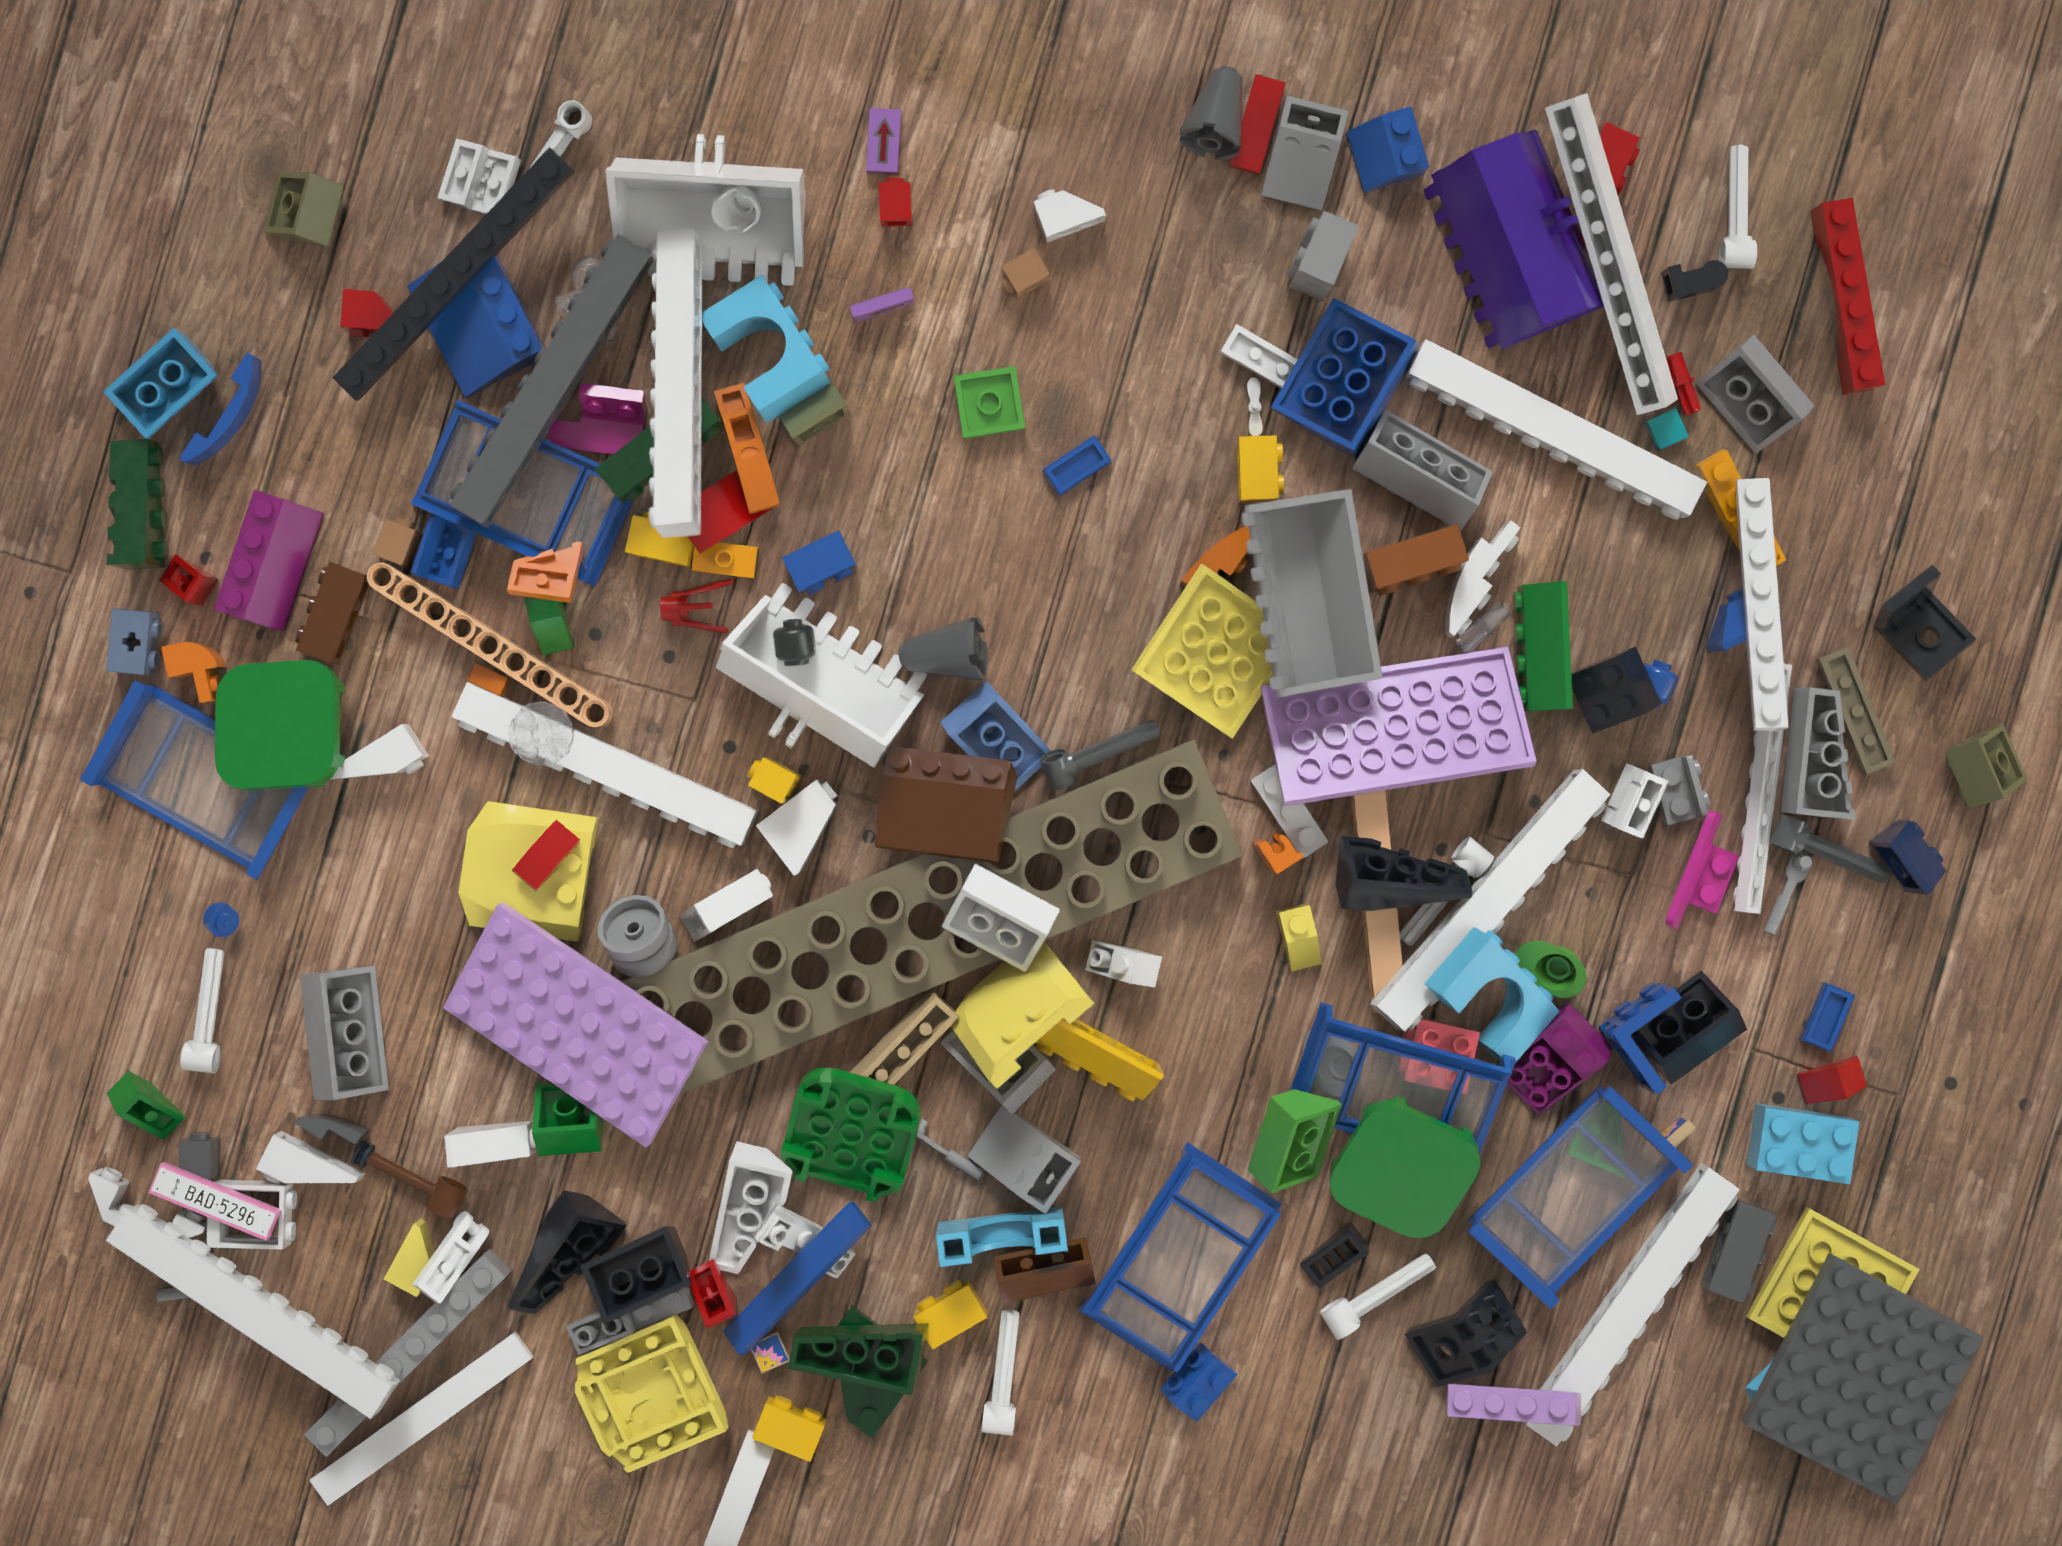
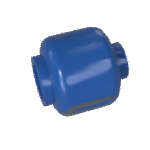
M1654 659L1652 665L1645 663L1644 666L1661 703L1668 704L1673 697L1679 678L1670 671L1672 665Z

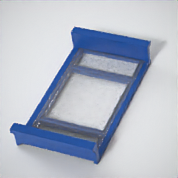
M457 400L419 488L410 504L529 557H535L540 552L551 549L554 552L572 547L574 542H582L584 550L577 579L596 586L634 501L629 502L626 500L621 503L597 474L595 468L600 465L599 463L543 439L489 528L483 527L449 505L452 501L450 494L457 483L464 482L469 474L467 467L475 455H481L486 447L484 445L485 437L492 428L497 429L502 419Z
M137 680L132 684L80 778L81 781L90 786H104L248 868L245 874L256 880L262 874L310 788L268 789L249 792L230 786L222 780L216 770L215 718L155 684H142Z
M1320 1002L1290 1090L1295 1089L1338 1100L1342 1106L1334 1128L1349 1133L1354 1132L1363 1117V1109L1370 1102L1375 1104L1382 1100H1393L1394 1096L1405 1098L1408 1106L1458 1130L1462 1126L1470 1130L1479 1146L1480 1155L1504 1090L1512 1075L1516 1058L1503 1054L1501 1062L1497 1066L1333 1019V1005Z
M1599 1085L1469 1218L1472 1226L1468 1229V1232L1542 1302L1552 1309L1560 1301L1555 1292L1678 1168L1685 1174L1693 1164L1611 1086L1605 1090Z
M1189 1142L1185 1144L1181 1151V1159L1088 1300L1084 1299L1078 1308V1311L1170 1371L1173 1372L1174 1370L1177 1373L1280 1217L1279 1208L1282 1203Z

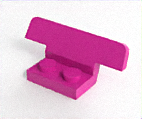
M581 383L579 391L582 405L580 423L555 420L549 430V440L564 448L614 454L645 429L647 405L644 391Z
M1709 811L1705 818L1666 917L1665 923L1669 928L1678 930L1688 903L1714 914L1718 912L1739 859V855L1712 844L1722 819V814Z

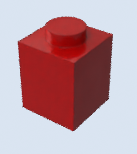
M892 177L885 179V183H878L881 227L913 226L910 182H904V178Z

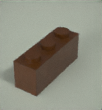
M329 562L328 567H323L318 578L320 588L317 596H313L309 601L307 607L309 617L306 625H302L298 630L295 642L298 643L296 651L330 664L339 665L370 585L367 581V575Z
M1086 1237L1067 1241L1068 1251L1036 1255L1035 1248L994 1256L997 1281L1003 1303L1096 1284Z

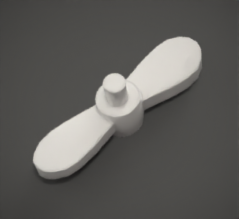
M1255 377L1249 379L1247 383L1250 401L1248 404V411L1250 413L1248 429L1251 436H1260L1263 429L1259 413L1261 411V404L1259 402L1261 386L1259 380Z

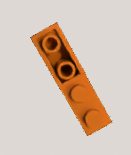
M741 383L716 390L714 395L749 513L752 514L780 506V502L753 408L751 407L748 394L743 388L745 384Z
M1243 527L1216 543L1190 568L1180 583L1186 587L1200 564L1205 565L1216 574L1219 571L1227 578L1233 572L1239 575L1248 562V559L1244 556L1248 551L1247 541H1250L1249 528Z

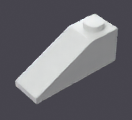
M401 724L345 759L343 768L339 767L330 780L403 773L405 771L409 775L423 767L422 760L429 757L411 726L409 724Z
M283 1131L272 1136L256 1168L264 1173L263 1177L277 1184L281 1182L356 1183L363 1179L365 1172Z

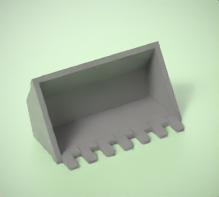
M1347 489L1246 505V513L1242 514L1244 527L1249 528L1250 541H1247V549L1249 554H1253L1255 568H1251L1253 581H1258L1260 595L1256 596L1257 608H1262L1264 623H1260L1262 636L1267 635L1269 650H1265L1266 662L1272 665L1271 690H1276L1277 697L1383 679L1352 490Z

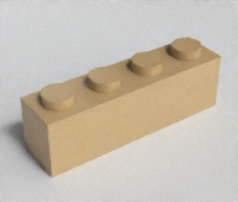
M932 988L929 989L850 1073L895 1085L959 1016Z

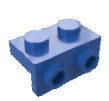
M431 514L424 528L411 574L459 589L477 533Z
M1200 1342L1189 1354L1178 1373L1174 1372L1161 1387V1391L1175 1407L1197 1422L1238 1374L1232 1367L1215 1356L1206 1345Z

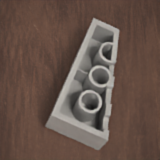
M1810 687L1794 688L1780 811L1782 813L1856 820L1855 809H1852L1850 794L1853 793L1852 784L1848 780L1846 762L1849 761L1847 749H1844L1842 734L1845 732L1840 691Z

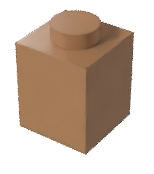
M1033 247L1001 266L1003 276L999 277L1007 293L1014 292L1018 299L1049 281L1050 273Z
M397 517L395 522L385 519L372 554L409 568L422 533L413 529L415 523Z

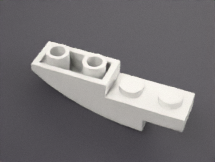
M1513 521L1506 522L1490 543L1483 538L1476 540L1467 553L1469 561L1461 564L1462 570L1456 574L1447 602L1444 634L1449 638L1455 636L1456 633L1461 636L1471 624L1472 620L1468 617L1475 608L1480 611L1490 599L1491 595L1487 592L1491 589L1492 585L1483 577L1487 576L1489 578L1500 565L1497 558L1503 551L1508 553L1519 540L1516 533L1521 527Z

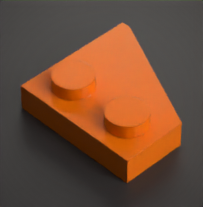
M574 542L572 547L554 552L551 549L540 552L535 557L527 556L514 560L507 586L509 595L572 603L584 550L582 542Z

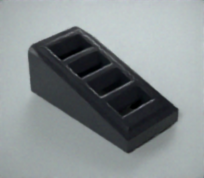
M1349 1222L1302 1260L1300 1266L1320 1289L1369 1254V1244L1355 1226ZM1346 1239H1349L1355 1246L1354 1250L1345 1241ZM1339 1246L1347 1256L1342 1258L1335 1247ZM1328 1253L1336 1263L1335 1266L1331 1265L1324 1256ZM1317 1260L1327 1271L1324 1275L1314 1264Z

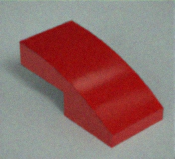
M556 819L518 861L512 872L536 892L553 875L558 865L579 845L580 839Z

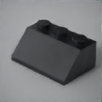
M1702 971L1676 988V991L1681 996L1680 1000L1631 1034L1651 1063L1671 1085L1748 1030L1737 1007Z
M672 1226L660 1228L580 1265L603 1324L610 1323L692 1285L687 1255L676 1228Z

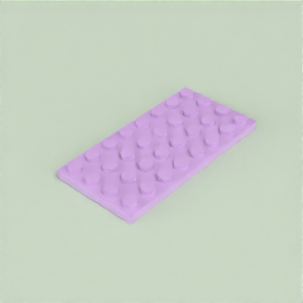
M1509 647L1381 667L1383 679L1277 697L1276 690L1272 691L1270 685L1261 686V697L1284 806L1533 767L1537 762Z
M504 902L497 904L443 1006L445 1010L644 1147L652 1143L709 1042Z

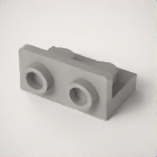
M1683 755L1649 765L1650 773L1669 781L1659 802L1665 825L1668 826L1697 817L1707 816L1710 800L1707 792L1701 789L1699 778L1702 777L1699 762L1693 759L1692 755Z

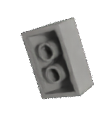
M1754 334L1695 382L1755 454L1803 420L1815 406Z

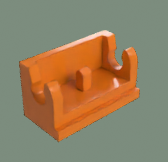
M1273 833V837L1278 844L1273 843L1271 846L1266 840L1258 839L1253 845L1270 871L1279 874L1304 856L1300 851L1295 850L1286 836Z

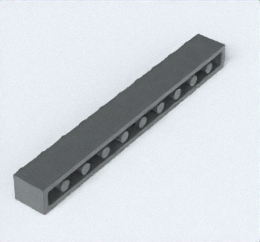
M617 234L614 241L609 240L605 244L601 252L603 257L597 268L593 266L587 273L584 280L586 286L580 295L576 293L571 299L567 308L569 313L565 320H559L551 332L553 339L547 348L542 347L535 357L534 364L536 366L532 373L524 375L517 387L519 393L514 402L509 401L505 405L500 415L503 419L497 429L492 428L488 432L484 440L486 447L480 456L475 455L467 467L469 474L463 483H457L450 494L452 501L449 505L487 529L654 262L651 253Z

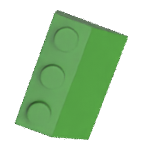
M1295 1089L1270 1097L1263 1123L1259 1129L1258 1139L1252 1151L1248 1171L1271 1193L1318 1177L1342 1104L1338 1100Z

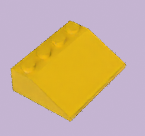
M1062 1018L1036 1041L1035 1048L1048 1056H1051L1053 1052L1064 1058L1062 1063L1076 1071H1079L1081 1067L1092 1073L1090 1075L1092 1080L1103 1086H1107L1109 1082L1119 1087L1117 1093L1131 1101H1134L1136 1097L1144 1100L1164 1076L1159 1063L1078 1019L1069 1024Z

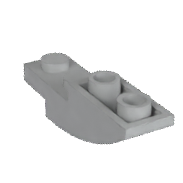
M686 1287L610 1323L603 1324L597 1310L568 1324L566 1328L578 1355L633 1334L640 1328L691 1309L696 1304L689 1288Z

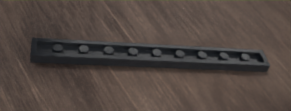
M549 147L332 378L354 400L359 401L575 171Z

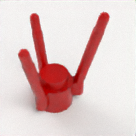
M734 579L717 581L684 591H672L671 596H662L660 600L662 621H672V626H687L713 632L728 633L729 629L727 627L684 619L683 617H689V610L711 609L713 607L711 602L689 603L685 597L734 584Z

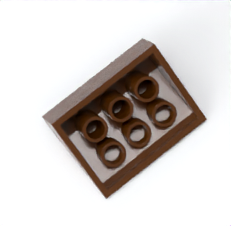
M889 746L881 780L875 838L876 848L998 863L1018 778L1012 762Z

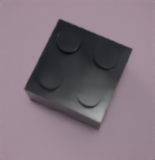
M1636 646L1587 665L1571 674L1572 690L1592 734L1641 716L1662 704Z

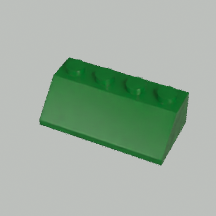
M1567 581L1518 586L1517 592L1513 593V609L1518 611L1519 624L1514 625V639L1516 643L1520 644V655H1516L1515 667L1516 673L1521 674V686L1518 688L1524 712L1573 709Z

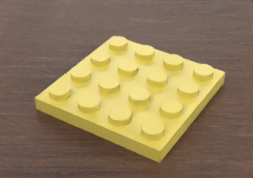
M1200 564L1131 671L1233 739L1262 695L1261 686L1268 685L1270 678L1273 677L1272 665L1266 662L1265 650H1269L1267 635L1262 636L1260 623H1264L1262 608L1258 609L1255 600L1205 565Z
M1806 1207L1746 1317L1785 1338L1828 1253L1835 1255L1904 1294H1907L1920 1269Z

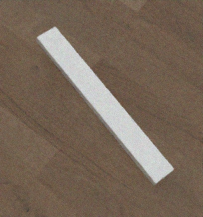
M516 1331L309 1481L327 1506L527 1363L534 1356Z

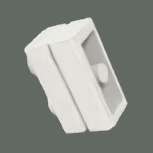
M1626 763L1601 821L1643 839L1669 781Z

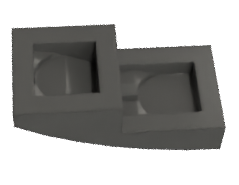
M305 1114L297 1118L294 1123L321 1140L329 1136L333 1131L355 1145L363 1141L369 1129L353 1121L326 1114Z

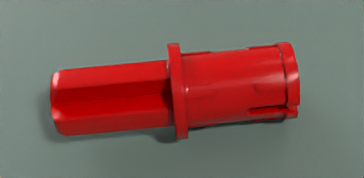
M1678 352L1666 357L1683 414L1688 416L1699 412L1701 406L1692 383L1695 379L1690 377L1683 353Z

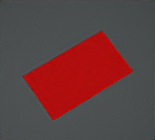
M736 470L701 491V535H691L688 538L701 554L772 510V508L752 514L749 513Z

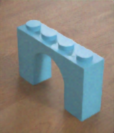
M763 275L702 312V322L721 352L756 331L772 330L785 336L786 347L778 364L743 387L767 424L831 382L825 372L830 370L820 353L814 356L810 350L811 347L815 346L805 329L799 332L795 327L799 320L790 306L783 308L779 302L784 297L775 282L768 284Z
M1473 927L1424 985L1441 1003L1460 1013L1486 983L1496 978H1503L1506 985L1504 1004L1496 1017L1480 1034L1478 1042L1492 1057L1500 1062L1503 1054L1515 1057L1517 1062L1560 1011L1551 1002L1554 997L1543 987L1535 985L1536 977L1523 967L1521 969L1518 966L1520 962L1518 957L1511 951L1504 950L1501 947L1503 941L1490 930L1484 933Z
M1063 1206L1051 1207L1046 1214L1036 1209L938 1222L936 1231L940 1267L972 1263V1257L975 1254L1004 1247L1030 1246L1035 1248L1036 1255L1068 1251Z

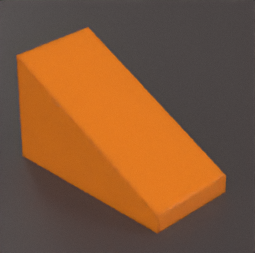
M475 663L468 678L469 682L503 697L512 680L478 663Z

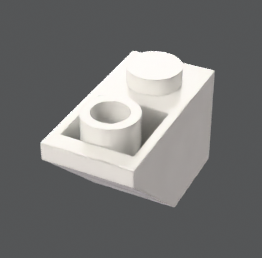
M1092 940L1085 970L1130 984L1155 987L1162 957L1132 948Z

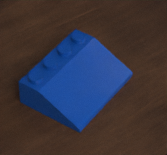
M498 255L490 261L429 326L465 398L534 364L536 355L542 347H545ZM439 264L409 284L407 287L412 293Z
M1333 298L1272 404L1271 409L1328 445L1357 459L1417 354V340Z

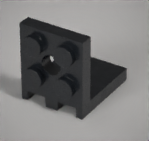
M1933 565L1882 604L1873 626L1925 682L1976 641V638L1933 594L1934 588L1941 576V573ZM1925 630L1933 631L1937 635L1938 641L1932 645L1925 644L1920 639V633Z
M1493 1279L1486 1281L1455 1314L1411 1327L1404 1335L1436 1387L1492 1372L1525 1336L1527 1330L1506 1298L1505 1293L1497 1281ZM1491 1320L1493 1321L1494 1329L1490 1324ZM1441 1346L1447 1348L1451 1356L1446 1354L1442 1350Z

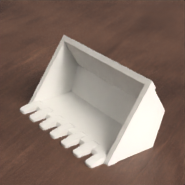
M705 134L697 135L695 162L616 157L612 165L606 168L613 241L617 234L651 253L653 258L652 248L653 245H657V232L694 228L702 242V279L704 281L714 280L715 262L729 263L728 280L730 282L739 283L741 281L743 263L755 264V279L763 275L767 282L769 265L782 266V285H794L795 267H803L804 259L803 235L806 193L803 169L724 164L725 136L718 135L715 140V162H704L707 145ZM730 184L744 185L753 190L758 195L762 206L759 222L745 232H742L740 229H731L728 232L722 231L713 222L710 214V207L714 197L721 189ZM653 262L648 270L650 277H652L653 273H656L655 262Z
M782 583L772 598L765 595L724 640L715 668L782 709V712L769 731L768 735L775 738L776 735H779L789 715L799 721L793 732L786 739L785 745L790 749L794 746L805 727L809 726L870 766L875 767L886 754L889 746H891L905 722L922 700L924 694L918 690L926 679L927 674L914 672L907 684L895 677L902 667L899 655L895 654L886 668L882 669L873 663L882 649L880 643L872 640L864 653L860 655L851 649L860 633L859 630L849 626L840 641L833 638L828 633L835 624L837 617L830 612H826L818 626H814L806 621V618L815 603L808 598H804L795 612L787 609L783 605L791 594L792 588ZM802 619V624L813 628L816 654L809 658L808 664L785 666L784 661L776 658L773 632L777 628L783 627L784 620Z

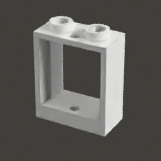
M222 1179L214 1181L235 1191L279 1192V1209H281L279 1215L278 1236H271L267 1241L253 1235H230L229 1225L207 1217V1246L209 1248L283 1250L291 1244V1241H294L296 1223L292 1222V1209H295L297 1204V1192L293 1190V1183L281 1182L277 1184L271 1181Z

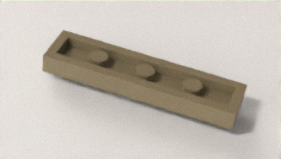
M1844 647L1817 658L1816 661L1828 690L1840 691L1845 732L1863 775L1871 774L1895 764L1896 761L1849 647Z

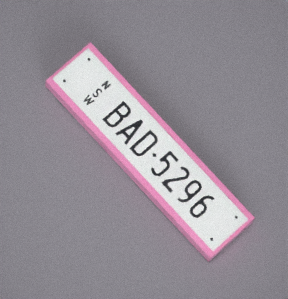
M166 1162L160 1163L149 1190L150 1194L266 1241L270 1239L281 1212L279 1208Z

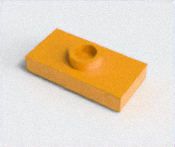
M719 542L700 554L694 546L691 570L755 579L759 548Z

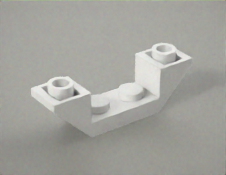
M105 1167L104 1169L101 1168L91 1172L88 1180L102 1220L116 1226L126 1209L132 1207V1205L125 1203L119 1204L130 1181L121 1178L122 1173ZM185 1209L177 1213L172 1222L184 1230L183 1235L188 1238L207 1231V1216L192 1210Z
M777 1205L754 1238L758 1242L777 1251L783 1245L799 1253L823 1228ZM849 1249L826 1274L837 1279L856 1255L853 1250Z

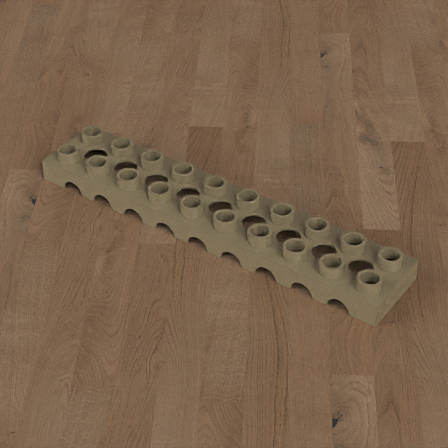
M1195 740L1187 741L1009 817L1003 841L1010 843L1016 850V860L1009 868L998 869L990 862L921 854L673 959L663 969L653 975L640 978L630 977L621 981L640 995L645 991L657 992L664 1002L663 1011L675 1018L679 1007L690 1001L700 1002L710 1010L712 1026L709 1032L703 1036L709 1042L679 1095L999 960L1000 958L980 947L973 952L960 950L954 940L955 934L946 929L935 939L922 940L911 932L908 925L911 910L916 905L924 902L938 905L943 910L945 917H947L975 864L1060 909L1045 938L1046 940L1242 857L1243 854ZM1173 767H1182L1191 776V786L1184 794H1171L1164 785V777L1168 770ZM1121 791L1131 797L1133 809L1131 814L1125 819L1116 820L1111 818L1106 812L1105 803L1112 793ZM1163 803L1171 806L1179 817V828L1176 834L1166 841L1152 840L1144 833L1142 828V816L1154 804ZM1055 817H1067L1074 824V836L1066 844H1055L1047 836V825ZM1206 825L1216 835V843L1207 853H1197L1189 844V835L1197 826ZM1098 828H1106L1113 831L1121 843V851L1118 858L1106 866H1098L1091 863L1083 851L1086 836ZM1142 850L1152 852L1158 861L1157 870L1152 876L1147 878L1135 876L1130 868L1131 858L1135 853ZM1039 853L1052 854L1060 861L1063 869L1059 884L1053 889L1046 891L1033 888L1025 877V867L1028 860ZM940 866H947L953 869L958 878L956 888L947 894L936 892L930 884L932 871ZM1082 875L1092 876L1099 883L1098 896L1088 903L1076 900L1071 891L1075 879ZM888 891L897 897L899 909L896 915L885 919L878 917L873 912L871 902L874 895L878 892ZM830 916L838 922L840 934L836 941L823 943L815 937L813 925L819 917ZM861 928H876L886 937L888 944L886 955L876 964H862L851 954V938ZM771 941L778 945L781 950V960L777 966L765 968L756 961L755 949L760 942ZM914 950L922 956L924 967L921 973L913 977H907L898 971L896 959L901 952ZM815 952L826 959L829 966V976L821 987L811 990L804 989L794 981L791 971L792 964L800 954ZM713 966L720 971L723 981L718 991L708 993L700 989L696 976L701 967ZM846 975L858 976L865 985L863 997L853 1002L843 999L838 992L839 980ZM758 977L769 986L771 999L767 1008L762 1012L747 1014L736 1006L733 992L736 984L743 978ZM797 1000L804 1005L806 1018L801 1025L789 1026L782 1021L779 1010L783 1002ZM728 1025H738L745 1030L747 1044L742 1050L732 1051L723 1045L721 1033Z

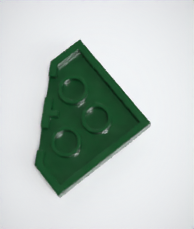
M851 1305L837 1326L879 1324ZM924 1356L922 1359L921 1370L928 1362V1359ZM841 1380L847 1421L873 1438L904 1394Z

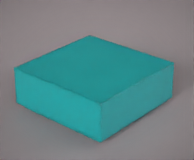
M1676 408L1645 422L1658 451L1689 437Z

